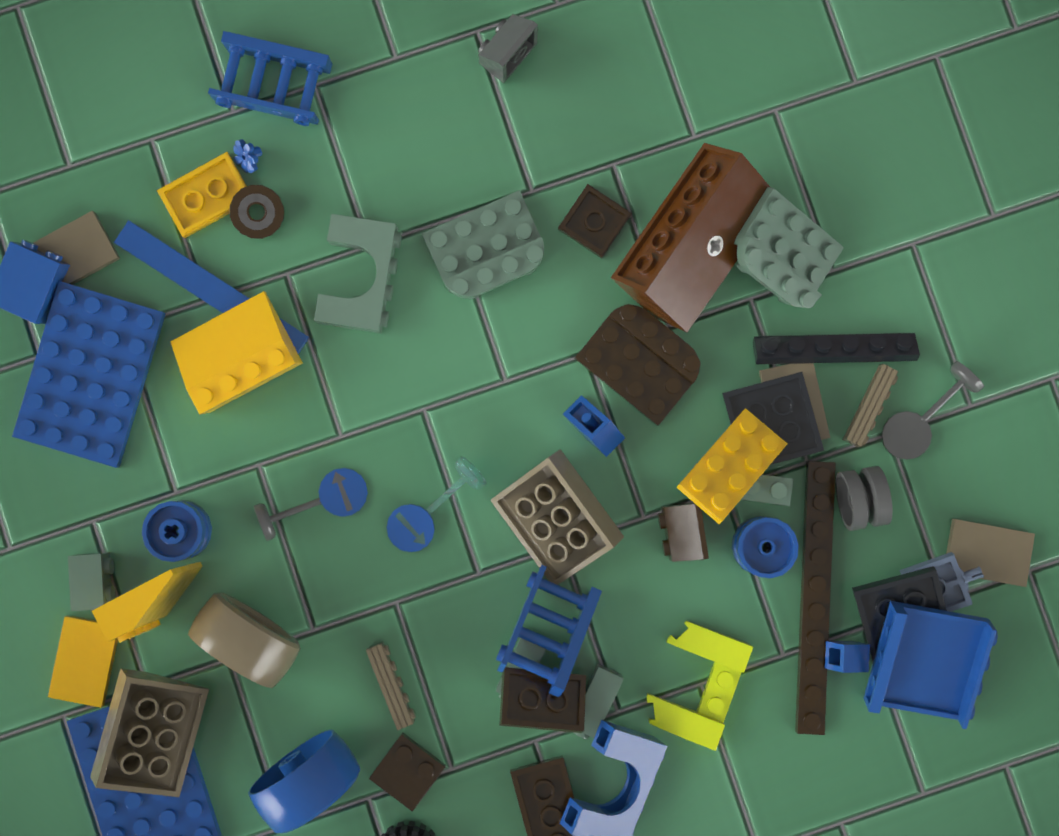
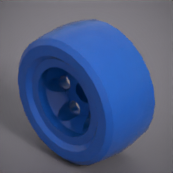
M326 730L302 743L276 762L252 785L248 795L259 815L275 833H288L311 821L335 803L356 781L359 776L360 766L344 740L334 730Z

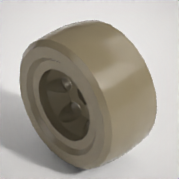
M222 592L214 593L198 612L188 631L189 637L212 657L238 674L267 688H274L291 668L301 649L299 642L282 627L247 604Z

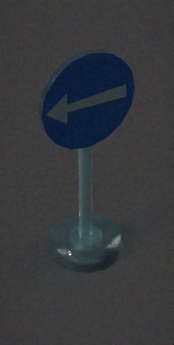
M461 456L455 462V468L461 478L427 509L415 504L402 505L395 509L387 522V533L392 544L406 552H416L427 547L433 539L435 531L434 520L431 514L465 482L474 489H482L487 484L478 469Z

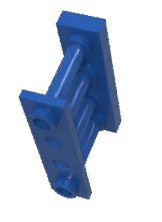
M223 31L221 42L228 50V53H230L221 90L209 88L208 91L215 104L225 108H231L234 105L294 119V123L302 126H309L310 123L318 125L319 119L315 112L310 111L318 76L322 75V72L328 74L331 72L332 62L329 55ZM244 54L254 56V59H256L247 96L232 93L240 58L244 57ZM270 60L280 62V65H282L273 102L258 99L266 64L270 63ZM296 66L306 68L308 72L299 109L284 105L292 70L296 69Z
M541 565L537 573L532 571L526 586L531 589L508 645L502 644L496 660L500 661L497 671L502 673L508 662L548 679V683L552 684L549 694L560 697L569 680L602 591L591 587L587 595L584 593L579 595L543 579L546 566ZM537 589L577 605L576 608L580 610L578 618L573 617L570 619L533 603ZM531 613L567 629V633L571 634L568 643L563 642L561 644L522 627L527 614ZM517 638H522L558 654L557 657L561 659L559 667L551 669L512 652Z

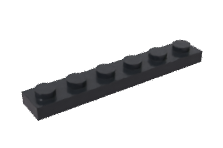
M915 333L754 336L753 339L756 365L918 361L920 356Z

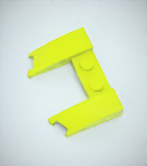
M685 621L684 624L688 629L677 639L670 635L666 642L714 661L697 711L647 693V703H653L655 719H649V724L716 751L725 727L724 720L741 673L745 672L753 646Z

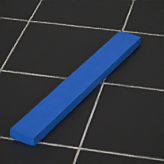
M129 220L114 241L115 244L222 313L250 299ZM280 319L299 354L310 337Z

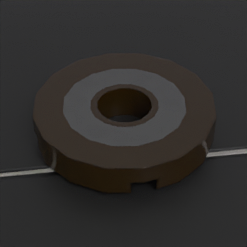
M249 185L241 188L233 196L230 203V218L234 227L241 234L249 238L263 239L273 235L280 228L284 219V206L281 198L272 189L263 185ZM253 204H260L264 208L265 214L262 219L256 220L250 216L249 209Z

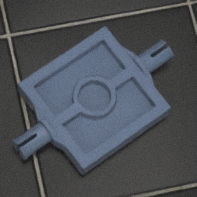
M952 552L899 570L900 574H905L934 566L938 574L946 609L950 612L972 605L973 603L968 592V582L984 578L979 566L963 572Z

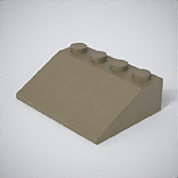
M561 449L491 499L493 505L540 568L541 565L546 566L544 572L546 578L556 585L614 548L624 538V535Z
M121 668L90 776L95 788L179 797L209 689L148 672Z

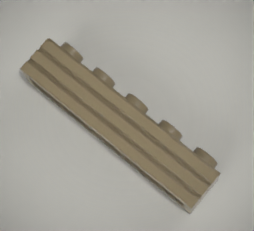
M885 364L878 366L842 440L856 447H862V445L867 443L869 439L867 435L876 425L874 420L877 415L881 414L884 408L882 404L884 400L889 398L891 394L889 390L898 380V376H896L897 370Z
M381 642L367 648L366 653L397 730L414 724L416 715L413 708L410 709L408 705L410 700L408 694L402 690L403 682L401 677L396 675L397 667L395 662L391 661L389 657L391 652L388 645Z

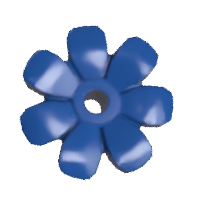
M243 139L237 140L233 146V151L237 155L233 157L235 164H241V169L246 173L257 171L256 163H258V157L262 156L260 147H254L252 143L246 144Z

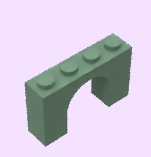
M331 214L327 237L330 245L358 249L368 253L375 260L377 274L373 286L359 297L342 298L318 294L314 317L316 323L381 334L382 328H387L389 312L385 311L386 303L392 300L393 285L389 284L391 274H396L398 262L394 258L395 248H400L402 232H398V227L395 223Z
M519 638L513 652L540 663L546 649ZM509 662L506 665L509 668L523 669ZM599 663L596 664L586 686L584 732L574 734L584 739H588L589 736L595 737L601 720H605L624 679L622 674ZM502 676L496 686V692L500 693V699L502 688Z

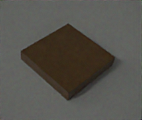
M587 184L559 225L558 230L602 259L632 213Z

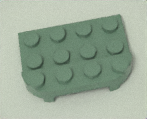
M767 187L734 242L735 245H738V263L736 264L738 269L749 274L779 298L778 301L800 308L813 307L822 294L817 290L844 248L776 189Z
M520 190L422 233L444 285L449 292L461 298H478L481 294L524 275L532 274L540 265L544 254L543 239L536 228Z

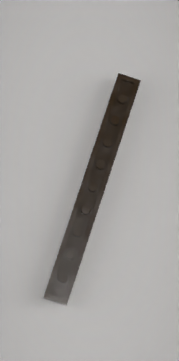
M806 461L795 732L797 734L825 735L827 691L825 651L826 641H829L836 462Z

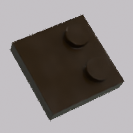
M402 732L369 779L413 812L444 770L446 764Z

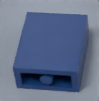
M22 239L21 243L10 241L0 265V308L34 324H46L58 282H63L70 264L63 262V256L47 250L45 254L37 250L39 246L24 239Z

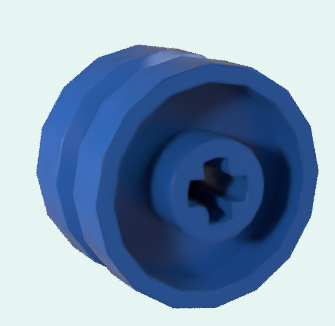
M182 500L158 504L149 511L142 528L144 545L149 552L158 559L169 562L197 556L205 550L212 533L211 521L205 510L194 502Z
M761 516L747 519L738 526L733 535L732 551L735 560L742 569L758 577L774 578L781 576L792 568L798 557L799 544L796 535L788 524L779 519ZM767 542L765 546L768 548L766 552L762 550V545Z

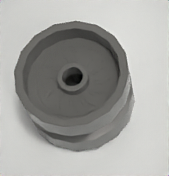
M879 466L862 468L859 475L855 470L837 473L835 486L838 507L844 525L849 531L865 529L868 522L874 527L890 524L893 513L891 493L886 476Z

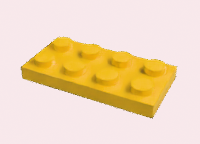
M745 408L676 488L720 524L788 443Z

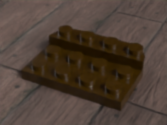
M626 304L611 312L574 358L657 426H659L689 387L696 381L701 364L697 353L688 343L647 310L631 304Z

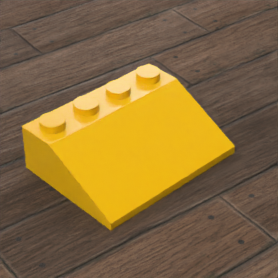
M265 291L170 341L186 390L199 415L211 413L303 364Z
M201 562L170 569L92 610L107 642L118 639L119 643L161 625L159 620L169 614L203 567Z

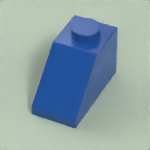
M582 395L563 413L573 426L605 457L625 439L612 421Z

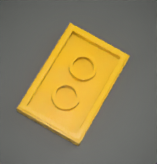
M225 152L158 189L157 192L183 238H187L230 214V203L233 196L241 188L247 187L230 154Z
M69 615L65 616L48 698L100 708L104 707L118 639L107 642L95 620Z

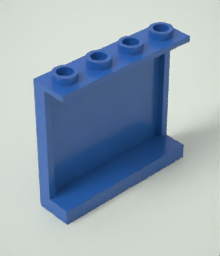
M890 601L863 698L868 711L880 714L881 707L883 706L956 719L959 721L962 729H967L969 720H972L975 715L974 704L976 697L982 692L984 671H987L990 666L989 655L991 648L996 645L998 639L997 630L989 618Z

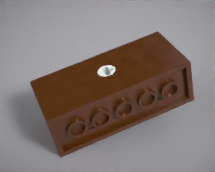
M704 143L615 270L611 279L655 318L684 332H688L736 263L738 245L734 244L735 239L763 193L770 186L742 153Z

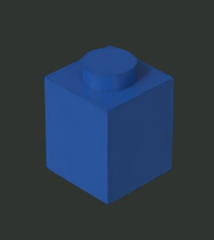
M826 641L825 669L842 673L869 672L870 644L855 641Z

